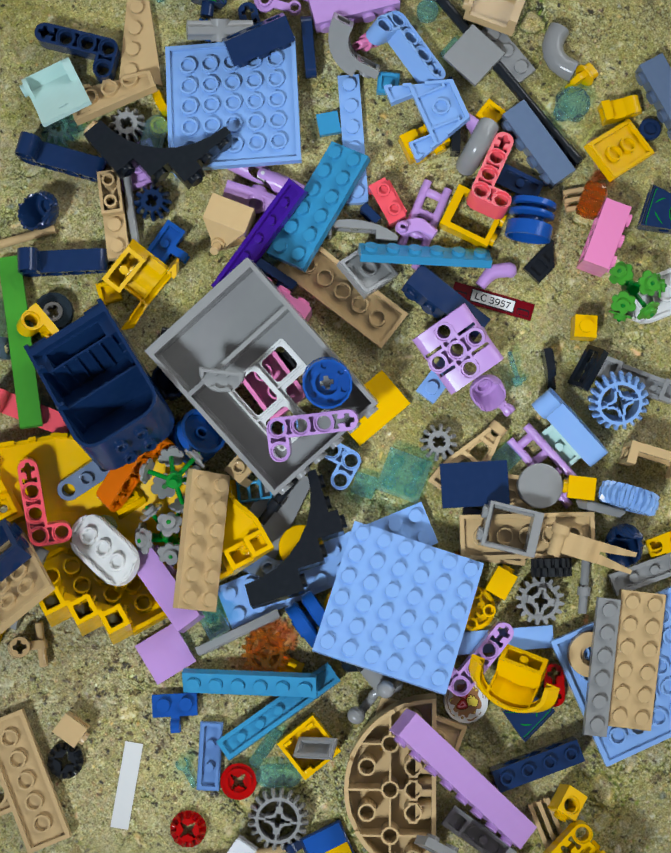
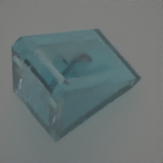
M218 603L216 612L202 611L205 617L200 622L210 641L231 630L227 618Z

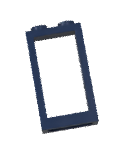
M5 518L0 521V547L8 540L12 546L0 555V582L32 557L28 550V547H30L29 543L21 536L23 533L21 528L15 522L11 524Z

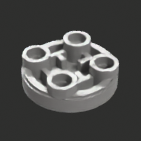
M537 463L526 467L521 472L516 482V487L520 498L528 506L546 508L556 503L560 498L563 482L555 468L548 464Z

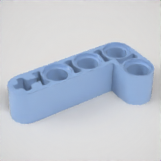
M391 11L379 16L366 31V37L373 45L378 46L388 42L418 84H423L425 81L443 80L445 78L446 72L406 16L400 11Z
M549 388L532 403L537 413L554 426L590 467L608 453L603 444L552 388Z
M296 420L295 424H297L296 428L298 430V420ZM340 443L337 446L338 453L335 456L326 455L324 458L337 465L330 481L335 490L343 491L350 485L360 467L361 457L356 451ZM348 455H354L357 458L356 466L348 467L345 464V458ZM338 474L344 475L347 479V483L342 487L334 483V478Z

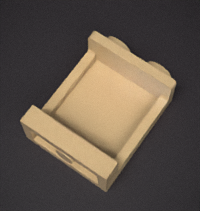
M465 0L462 9L466 10L463 19L512 36L526 0Z
M634 440L623 444L618 465L625 467L635 465L637 457L667 465L665 478L671 479V451Z

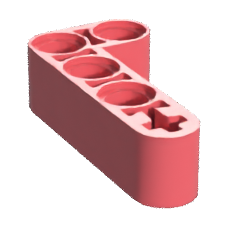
M507 132L496 134L466 199L467 205L471 209L496 220L502 219L505 216L512 201L511 196L507 192L494 187L514 143L513 137Z
M0 388V413L19 420L16 394ZM41 404L43 426L39 428L52 433H68L69 429L59 411Z
M30 457L23 458L19 461L17 471L30 542L34 546L41 547L68 541L72 536V528L68 521L55 520L47 522L37 462ZM25 463L34 466L35 469H31V477H37V480L23 482L22 479H27L26 471L21 470V468L25 467ZM27 486H36L38 493L35 496H28L25 493ZM37 507L42 511V514L39 518H32L29 515V510ZM58 526H65L68 528V533L65 536H58L55 530ZM35 530H43L46 535L42 540H35L32 534Z

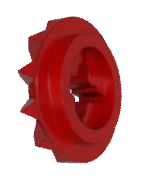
M233 763L221 775V788L229 798L243 800L254 792L257 784L256 774L251 767L243 763ZM245 774L243 783L246 788L240 784L232 788L235 782L233 776L240 777Z
M186 810L178 813L170 824V835L174 842L182 847L192 848L198 845L206 834L205 820L195 811ZM195 823L192 828L193 835L190 833L181 835L184 830L183 824L189 826Z

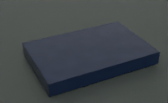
M507 460L439 464L442 509L479 507L488 504L490 500L510 505Z

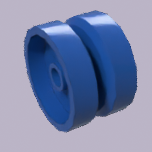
M197 409L187 412L174 426L169 437L178 450L183 451L184 456L182 459L185 464L191 459L185 454V448L188 451L194 449L200 452V455L203 457L202 462L205 464L225 443L224 439Z
M309 590L301 596V602L307 609L306 611L296 602L287 606L285 611L300 636L313 648L318 634L317 628H320L325 611L313 592Z

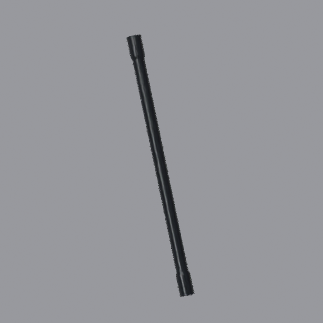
M433 0L463 34L470 28V24L463 19V16L449 0ZM499 61L492 68L520 102L522 100L527 102L574 167L579 165L584 158L565 139L502 62Z

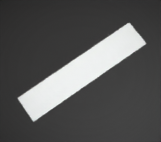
M125 741L110 827L126 830L129 828L143 744Z

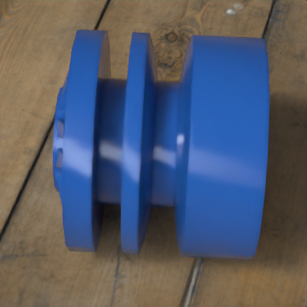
M512 196V207L509 208L508 213L516 218L507 220L505 236L511 240L528 244L550 243L553 227L546 222L555 219L553 212L556 211L557 204L552 200L539 196Z
M320 357L313 360L306 367L302 375V388L306 398L313 405L322 409H333L341 406L349 398L352 391V377L348 368L340 360L333 357ZM323 376L333 379V382L329 384L330 387L325 388L324 384H320V381L324 380Z

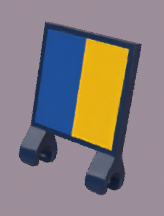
M340 819L302 837L300 841L295 840L292 844L285 845L286 853H295L302 848L304 853H354Z

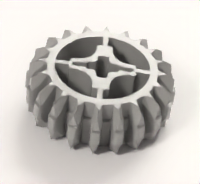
M272 787L270 796L264 790L262 792L264 799L260 796L255 797L259 805L254 803L250 805V808L255 812L248 813V817L254 819L248 822V827H256L251 831V835L259 833L256 842L259 843L264 839L265 848L268 847L269 842L273 843L272 850L277 849V844H281V849L285 850V843L292 844V838L300 841L301 836L298 832L301 834L306 833V829L301 825L309 824V820L302 818L309 814L307 810L301 811L306 806L305 802L297 804L300 795H296L292 799L293 790L290 789L288 794L285 795L283 794L284 787L280 788L279 794H276V789ZM277 801L276 808L273 811L260 813L268 803ZM284 802L294 809L297 817H292V815L284 811ZM276 814H281L282 820L280 823H276ZM260 820H264V823L272 826L273 835L263 829ZM291 824L296 825L288 834L279 836L282 827L291 826Z

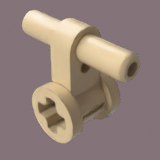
M36 622V641L28 642L24 637H16L9 642L7 649L9 655L13 658H22L29 651L37 650L39 667L42 668L48 666L47 648L49 646L48 639H45L44 623ZM17 642L25 647L21 650V654H18L17 650H13V646Z

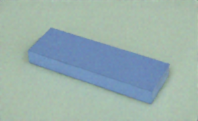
M200 721L196 790H220L222 750L216 741L223 737V722Z

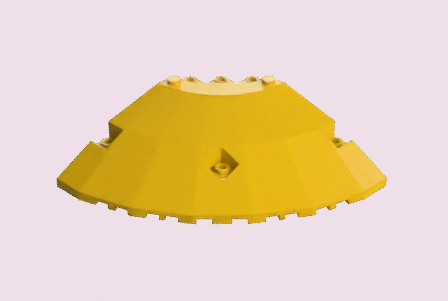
M54 432L48 436L37 438L33 436L28 437L27 440L16 442L12 440L0 443V508L3 506L8 507L5 513L0 512V521L5 518L11 524L15 522L27 536L28 531L17 471L19 461L26 457L33 458L38 464L47 522L65 520L69 522L72 528L80 517L96 514L104 517L124 537L132 541L136 547L135 530L139 523H143L140 517L143 515L142 510L145 506L151 503L153 505L161 503L162 507L157 511V516L174 512L168 508V505L174 503V500L178 498L176 491L173 497L160 499L158 494L151 492V486L154 484L153 479L155 478L153 475L146 484L139 481L124 506L116 512L110 511L96 496V492L102 482L74 500L67 501L62 499L57 492L60 481L92 460L73 439L72 435H68V433ZM157 458L153 459L155 463L153 471L162 474L170 473V467L159 463ZM182 462L180 465H174L175 471L179 472L185 463ZM25 463V467L21 468V470H25L27 473V479H22L23 482L37 480V477H31V469L35 468L30 466L29 463ZM181 483L179 488L182 496H185L186 485ZM29 485L26 487L25 493L28 496H35L38 493V488L34 485ZM63 485L65 493L71 494L75 492L73 485ZM230 491L228 493L221 560L222 572L220 573L219 582L232 575H236L274 549L258 518L235 499ZM37 507L29 510V515L32 518H39L42 514V511ZM152 517L145 521L147 529L151 533H160L156 528L157 523ZM58 526L55 533L58 536H65L68 533V528ZM179 526V527H180V532L178 533V537H179V538H180V536H181V526ZM35 530L32 534L35 540H42L46 535L43 530ZM72 537L64 543L41 546L49 551L43 566L55 590L39 602V605L51 627L73 617L82 636L103 626L114 645L131 635L135 636L167 618L138 574H136L125 590L121 588L117 593L113 585L102 581L73 552L70 542L72 543ZM153 542L155 546L157 544L159 546H165L166 544L165 542Z

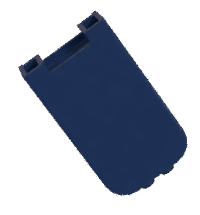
M99 298L97 300L98 304L85 311L84 316L46 339L44 337L31 346L26 344L23 347L73 439L99 468L116 470L126 464L135 462L140 455L146 451L154 450L159 443L165 440L174 428V416L124 331L121 330V326L102 299Z

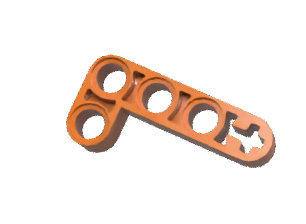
M167 437L154 450L146 451L140 455L135 462L126 464L116 470H110L96 492L98 499L112 512L121 509L140 481L139 470L141 465L146 463L149 458L158 459L162 449H168L171 446H175V444Z

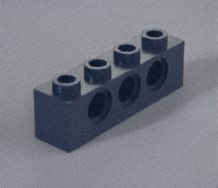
M571 736L491 766L489 769L497 790L502 793L582 763L585 759L578 740Z

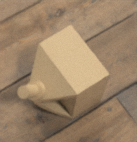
M212 193L203 215V220L211 239L210 253L212 255H217L219 251L231 249L242 244L257 219L255 209Z

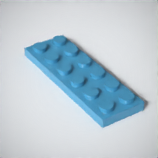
M332 141L304 188L308 194L273 240L266 253L272 258L306 272L370 163L369 156Z

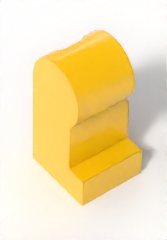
M630 95L611 101L610 99L604 100L597 107L602 126L625 121L642 114L638 95Z
M671 530L644 540L650 557L671 552Z

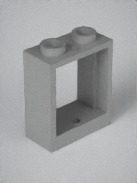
M490 500L482 508L481 517L484 518L483 526H479L477 530L476 540H479L478 545L534 558L545 513ZM494 508L531 517L524 549L487 541Z

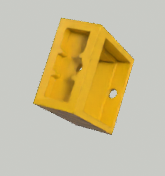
M459 184L438 228L479 248L486 249L488 245L493 246L498 236L494 232L497 226H503L507 215L505 214L502 219H494L485 239L452 223L451 220L463 196L467 197L470 192L469 188Z

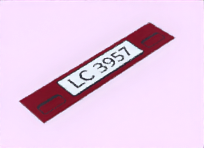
M459 282L454 283L453 289L472 305L524 320H531L535 304Z

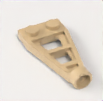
M493 420L485 431L441 464L459 463L464 459L478 462L470 454V451L480 442L488 446V452L482 461H491L499 441L505 435L507 429ZM491 431H493L498 436H492ZM439 466L428 481L441 491Z

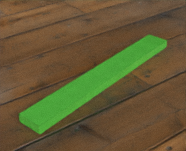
M17 255L0 258V278L20 429L43 426L37 373L23 347L26 344L29 346L33 345L32 336H22L16 327L21 315L28 310L24 276L18 272ZM25 320V324L30 327V321Z

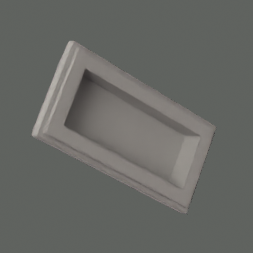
M576 499L578 508L619 518L626 513L624 509L589 500Z
M299 736L292 757L333 760L338 739Z

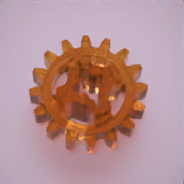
M264 627L260 628V633L253 630L251 632L253 637H245L248 644L241 646V648L246 650V653L241 654V657H247L244 665H251L250 671L273 670L274 672H280L279 666L286 667L287 664L284 662V659L290 658L286 651L291 648L284 645L288 639L280 638L281 631L274 634V628L272 627L267 632ZM270 638L274 639L278 646L270 642ZM259 639L258 646L252 650L255 641ZM263 649L274 650L267 656L266 654L257 653L262 651ZM280 654L278 661L273 665L274 657ZM254 658L258 659L261 662V665H259L254 660Z

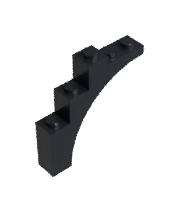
M101 120L84 133L89 144L121 180L133 174L135 168L139 166L154 185L165 180L172 171L187 189L199 185L205 176L202 167L210 165L214 161L215 156L220 152L227 151L234 142L231 132L226 127L196 143L170 148L144 146L129 141L113 132Z
M316 469L307 472L310 484V510L307 524L299 542L290 555L277 568L262 578L245 584L249 602L253 609L305 594L304 587H307L308 584L305 574H300V571L325 564L324 558L328 557L325 545L319 544V542L345 535L343 528H346L347 524L344 514L339 515L337 509L328 511L332 509L329 495L324 497L322 488H325L326 485L323 475H318Z

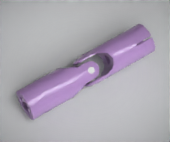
M266 166L227 169L259 185H265L277 194L289 179V177L281 173L271 171ZM259 168L256 178L249 173L252 169ZM293 180V181H294L295 183H297L300 187H302L303 189L305 188L306 185H303V184H301V183H299V182Z

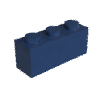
M284 13L275 15L222 38L231 63L234 67L239 66V68L249 65L251 63L250 60L259 57V59L271 55L270 51L277 48L284 50L291 46V42L296 41Z

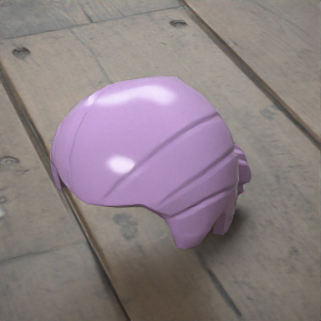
M486 374L477 377L472 382L470 397L482 411L487 412L499 408L507 417L516 410L513 405L506 403V390L498 377Z

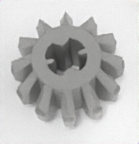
M127 106L123 113L120 109H117L118 116L111 115V119L114 122L109 123V128L129 141L134 139L136 143L139 142L137 136L144 137L145 133L142 129L147 128L146 123L143 122L145 119L143 114L138 115L136 108L130 112ZM131 123V127L127 126L126 128H124L125 124L129 125Z
M441 423L438 425V431H436L433 424L430 425L432 434L428 430H424L423 434L428 438H420L419 440L421 443H427V445L422 446L420 449L421 451L429 449V452L426 454L427 458L434 453V461H438L439 454H441L443 460H446L447 455L445 451L449 455L454 454V451L449 446L457 447L456 442H450V440L456 438V434L448 436L451 428L448 427L445 431H442L443 424ZM439 437H441L443 439L442 443H444V446H438L436 448L433 445L435 443L433 442V438L438 439Z

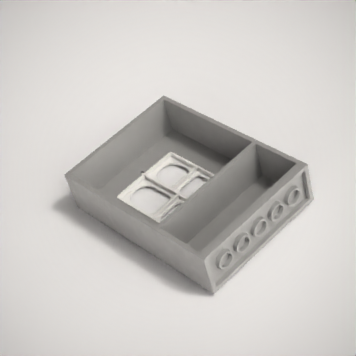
M248 257L144 350L274 496L278 492L283 495L294 485L291 481L295 477L300 480L311 470L308 467L309 464L312 462L318 464L327 455L325 452L327 448L331 447L334 449L344 440L342 435L346 431L291 437L292 454L286 461L276 462L270 457L266 431L267 420L282 407H287L293 415L306 414L286 393L287 387L304 373L306 367L313 360L320 357H333L340 360L346 367L347 365L254 261ZM281 346L297 362V366L278 382L262 366V362L275 349ZM199 367L246 372L245 377L254 371L276 394L277 399L263 413L257 415L237 394L235 389L224 393L210 390L200 378ZM348 368L352 377V391L349 398L341 406L333 409H323L321 412L352 409L358 414L359 420L364 415L368 419L378 410L376 405L379 401ZM323 376L324 380L320 381V384H324L325 388L330 387L329 384L333 382V379ZM345 413L344 418L337 419L338 414H333L336 420L335 428H339L338 423L346 422L347 426H350V423L354 421V417H350L349 413ZM321 416L318 424L321 428L327 429L330 427L331 421L329 417ZM297 419L298 431H305L307 429V422L304 419ZM358 422L357 426L354 429L349 430L348 432L351 434L361 425V423ZM277 445L275 447L277 456H286L287 450L285 446Z

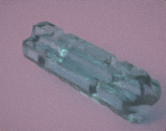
M275 728L268 733L269 736H266L256 749V754L251 756L249 763L253 767H260L263 762L262 759L267 757L275 746V741L280 739L283 733L280 729Z

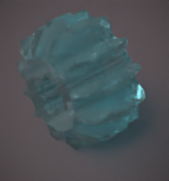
M69 115L46 127L40 124L41 129L44 130L41 132L43 138H47V143H54L60 146L62 142L67 147V140L75 141L72 135L78 134V130L75 128L77 124L75 120H72V115ZM58 126H61L62 130L60 132H57Z

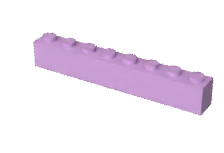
M406 708L389 730L395 735L393 740L402 748L408 747L411 750L409 755L417 762L423 761L426 764L424 769L434 777L438 775L442 779L440 784L449 791L454 790L457 793L455 798L465 806L469 804L472 807L470 812L480 820L484 818L487 821L485 826L495 834L496 832L500 833L501 837L499 839L509 847L514 845L521 849L537 827L416 712Z

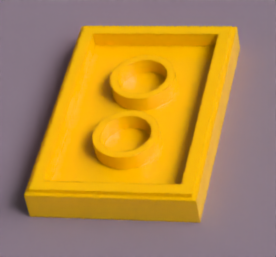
M630 119L625 120L583 147L609 182L617 179L655 153Z
M383 370L364 384L379 403L376 405L378 410L368 419L364 415L359 420L361 425L351 434L349 433L359 447L411 404Z

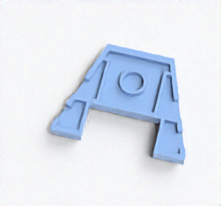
M453 79L425 81L423 84L403 83L400 86H392V84L384 86V91L391 107L413 98L429 133L426 136L409 142V148L416 163L424 159L470 121L469 113Z

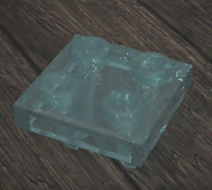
M390 447L375 489L417 504L432 462Z

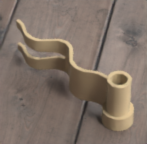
M553 522L551 529L553 534L546 554L560 558L562 553L631 574V569L600 555V552L633 557L637 556V552L571 533L570 527Z

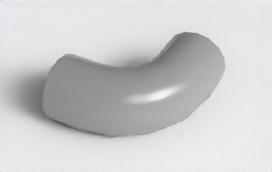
M552 22L546 30L542 42L543 59L553 73L569 82L579 62L569 57L563 48L569 35V30L559 23Z
M487 117L479 119L455 164L456 169L462 175L470 176L474 174L499 130L498 124L494 120Z

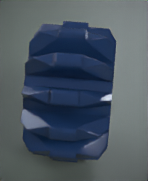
M151 184L150 190L143 186L144 193L137 192L136 195L139 199L134 201V204L139 206L136 209L137 213H143L142 217L144 220H147L150 215L152 222L156 221V216L158 215L163 220L162 212L169 214L170 209L166 206L172 205V201L168 199L170 196L169 192H163L164 188L161 185L156 189L155 185ZM154 199L157 205L152 206L150 200Z

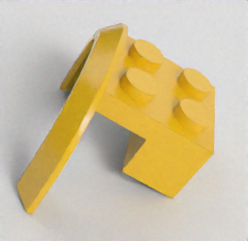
M132 239L106 271L102 278L104 282L119 293L124 288L139 300V303L128 316L121 330L134 328L143 312L171 277L174 279L179 272L178 257L167 266Z
M507 644L499 657L496 672L488 685L483 675L485 659L474 654L471 655L469 672L474 684L497 706L517 713H539L550 709L555 704L560 688L548 683L544 688L542 697L534 701L545 677L548 659Z

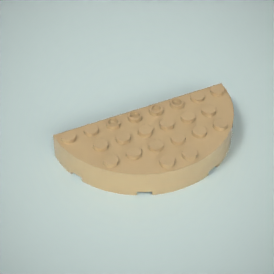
M436 693L410 696L384 708L366 724L352 746L345 771L344 800L347 815L354 832L369 853H431L414 844L417 835L427 836V833L436 836V777L424 769L426 764L423 761L419 763L409 755L411 750L408 747L402 748L393 740L395 735L389 730L407 708L416 712L437 732Z

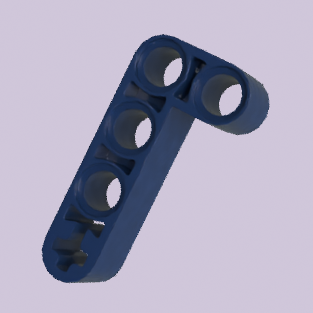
M45 22L36 26L35 36L43 48L94 60L93 72L99 83L102 84V80L107 79L114 81L121 57V52L115 40ZM66 38H72L69 44H63ZM87 43H93L90 49H84ZM108 48L115 49L112 54H105ZM102 69H109L106 75L99 74Z
M21 131L15 149V155L25 163L98 183L97 172L105 171L107 165L101 157L44 142L39 136L25 131Z
M35 247L17 248L18 272L26 277L102 274L108 270L107 249L104 248L39 251Z

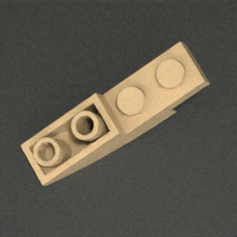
M113 170L98 171L97 181L104 223L107 258L109 261H115L127 247L130 240L122 183Z

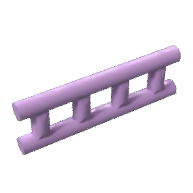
M424 179L408 219L421 217L430 221V224L437 229L452 190L444 187L443 192L439 193L430 189L432 184L430 180ZM426 197L438 201L434 213L422 209ZM415 232L400 235L397 244L406 245L409 237H413L422 241L420 246L429 247L432 239L422 233ZM412 264L411 268L417 270L420 265Z
M530 423L523 427L527 434L518 442L513 437L507 442L527 466L541 463L549 457L556 464L557 467L555 469L560 475L564 473L567 478L568 475L577 476ZM532 440L542 449L533 458L523 449ZM562 492L558 500L567 509L572 504V501L566 497V493Z

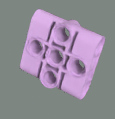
M465 303L412 340L428 362L430 370L436 373L451 395L504 359L487 335L486 329L479 324ZM471 323H475L472 327H470L463 333H460V331L469 326ZM442 325L448 326L450 335H441L439 327ZM472 331L480 332L482 340L479 342L473 341L470 333ZM488 342L487 345H485L484 347H482V348H481L480 350H478L477 352H474L477 348H479L480 346H482L484 343ZM460 344L463 347V353L455 354L452 350V345ZM441 345V348L430 356L427 355ZM437 356L442 357L445 360V366L438 367L435 365L434 358ZM467 362L474 363L476 371L468 372L465 369V364ZM455 365V367L446 372L444 375L441 374L451 366Z

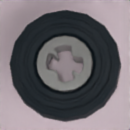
M50 292L42 295L36 303L49 318L51 315L49 309L58 307V316L55 317L53 315V318H50V320L59 330L71 324L74 317V309L66 296Z

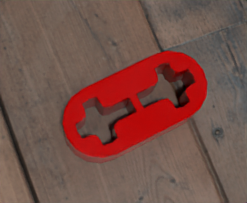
M549 663L543 679V691L547 683L560 688V698H557L552 706L558 707L565 700L564 673L561 666L556 663ZM552 667L559 672V675L555 676V683H552L551 676L547 675V672H550Z

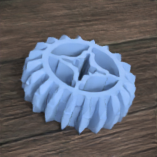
M619 370L617 376H615L613 371H610L609 378L602 375L603 381L601 383L595 380L594 383L597 388H590V392L593 395L588 396V401L591 402L588 408L593 411L591 415L593 418H597L598 424L604 423L605 428H610L613 425L614 430H618L619 425L626 429L629 422L632 426H635V418L642 420L639 413H647V409L644 406L649 404L648 399L645 398L649 394L647 390H644L645 384L643 382L639 383L640 379L638 376L632 378L631 372L626 373L624 376L623 371ZM618 385L628 386L632 388L634 392H623L619 389ZM611 388L610 394L603 397L605 392ZM617 393H618L619 397H621V399L619 400V401H620V403H619L620 408L618 407L617 403H615V402H617V398H618V397H617ZM633 404V406L626 412L627 406ZM602 409H614L618 415H610Z
M605 480L602 481L598 491V500L601 503L624 509L628 512L644 516H654L659 507L660 497L656 493L627 483Z

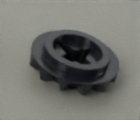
M62 742L55 745L48 754L47 766L51 774H54L59 779H70L82 769L84 758L78 746L73 748L68 743ZM68 752V760L72 763L67 764L62 769V762L56 758H63Z

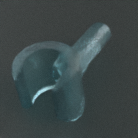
M184 757L186 761L185 768H181L178 761H176L175 765L178 770L184 772L191 787L194 788L197 785L189 769L191 762L188 758Z

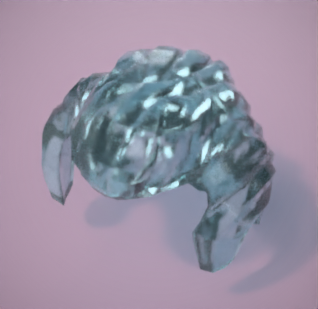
M570 86L558 92L555 96V107L552 115L555 116L556 121L579 123L590 108V96L583 88Z

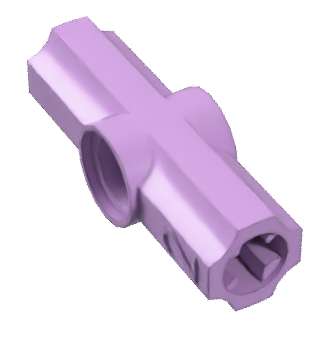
M227 180L223 197L254 208L255 214L262 211L265 212L276 197V195L268 193L266 188L261 185L249 187L231 180Z

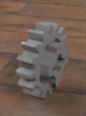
M531 577L532 583L525 580L523 581L525 588L518 587L521 595L515 596V599L520 600V603L515 606L516 608H522L519 615H527V622H531L534 619L535 625H539L540 620H542L547 625L548 618L555 621L556 617L554 614L562 613L558 607L565 604L559 600V598L564 596V593L557 592L560 586H552V579L545 582V577H540L539 581L535 577ZM537 586L531 595H526L532 587ZM546 587L552 592L554 598L548 596ZM541 594V598L545 599L544 603H540V606L538 607V603L535 602V598H539ZM525 603H529L533 607V614L527 609ZM549 606H552V609L547 614L543 615L544 610Z

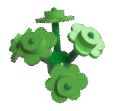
M623 261L618 262L615 267L610 269L609 273L611 275L609 280L612 284L618 283L621 285L622 291L618 295L612 296L611 308L614 311L609 310L608 312L613 313V318L617 319L618 322H625L626 318L632 319L631 316L625 314L627 311L632 312L636 309V304L634 303L636 299L643 307L637 316L638 320L652 318L657 313L660 303L652 301L646 304L638 293L640 291L643 295L653 296L655 291H657V297L661 298V292H665L667 284H665V279H661L660 274L645 270L642 273V277L638 279V282H635L633 280L632 265H626Z

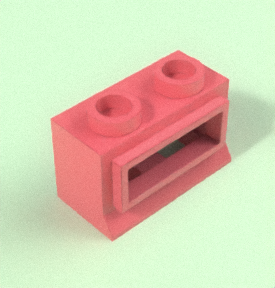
M384 177L368 186L369 196H374L380 211L383 212L388 221L387 228L389 230L395 227L399 221L407 219V210L390 180H386Z

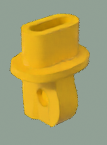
M589 62L585 65H578L576 67V76L565 86L566 90L570 92L580 84L585 86L592 85L594 79L598 77L597 70Z

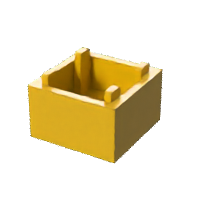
M313 712L277 742L279 748L304 780L308 779L330 761L292 757L299 736L333 738ZM338 744L334 757L341 752V747Z

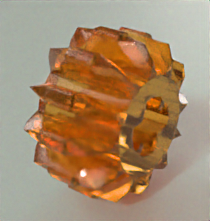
M589 180L586 182L576 207V214L585 219L594 220L604 201L607 187L596 181Z

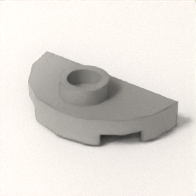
M199 367L200 378L210 390L219 393L231 392L238 388L244 381L246 372Z

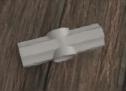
M228 18L186 20L187 40L223 42L222 38L252 26L253 20H230Z

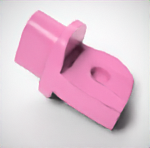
M366 32L359 37L358 41L352 43L355 51L362 50L366 52L371 48L378 47L368 41Z

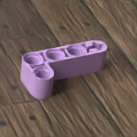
M340 409L273 418L268 422L266 428L270 457L276 462L286 461L292 454L291 437L352 430L359 422L358 414L352 409ZM345 413H349L350 417H354V421L350 423V426H347L346 422L338 423L339 428H335L336 420L333 414H338L337 419L344 418ZM321 416L329 417L331 421L329 428L323 429L319 426L318 420ZM299 418L307 422V429L303 432L298 431L295 427V422ZM275 421H279L284 425L282 434H276L272 430V425ZM277 445L285 446L287 450L285 457L276 455L275 447Z
M499 621L489 629L458 669L453 668L448 690L461 697L471 691L475 686L468 670L471 655L474 654L485 659L483 666L484 674L513 638L514 631L510 624ZM506 627L505 632L507 635L505 637L501 635L497 639L500 642L498 646L496 642L490 640V637L492 636L496 639L499 635L498 628L504 629ZM486 644H492L494 647L493 653L489 656H485L482 652ZM463 679L466 683L465 688L461 691H456L454 689L455 681Z

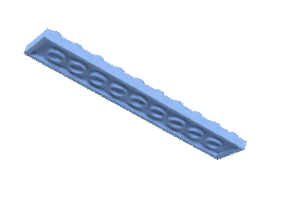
M422 502L366 524L430 546L438 543ZM351 531L345 533V535L323 542L328 557L324 558L325 564L300 571V574H305L308 586L304 587L306 593L311 590L315 595L333 587ZM246 574L220 585L218 589V596L232 629L276 609L279 610L289 606L293 602L301 601V596L304 594L253 609L249 602L245 584L259 578Z

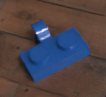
M167 220L147 250L164 264L168 262L172 255L176 258L178 257L179 261L184 264L190 259L188 253L178 248L187 232L170 220Z
M198 693L152 695V717H171V733L181 732V716L198 715Z

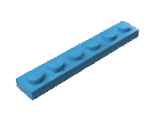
M375 242L359 243L358 246L360 262L491 268L493 262L489 250L484 248L465 249L459 246L446 248L438 245L427 247L417 244L408 246L396 243L377 244Z
M328 662L313 672L317 673V698L341 682ZM279 696L216 742L230 761L317 698Z
M184 668L182 671L183 693L317 698L318 695L317 673Z

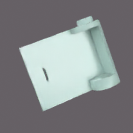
M69 57L22 79L23 84L19 86L25 98L29 96L32 100L43 127L92 104Z

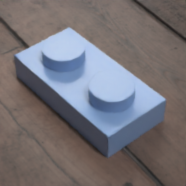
M441 357L436 365L438 367L445 366V360ZM455 365L451 366L441 374L444 375L446 372L455 367ZM431 370L416 392L434 404L446 387L436 373Z

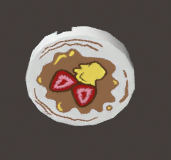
M463 679L455 681L454 689L456 691L463 690L466 685ZM475 685L467 695L462 697L453 694L447 689L443 703L445 710L452 719L460 723H471L484 715L488 708L489 699Z

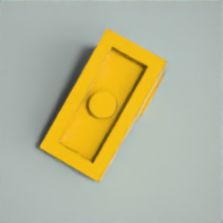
M37 303L33 304L21 315L16 325L19 334L25 337H31L40 332L41 338L45 337L47 339L60 331ZM25 320L31 321L34 327L27 326Z

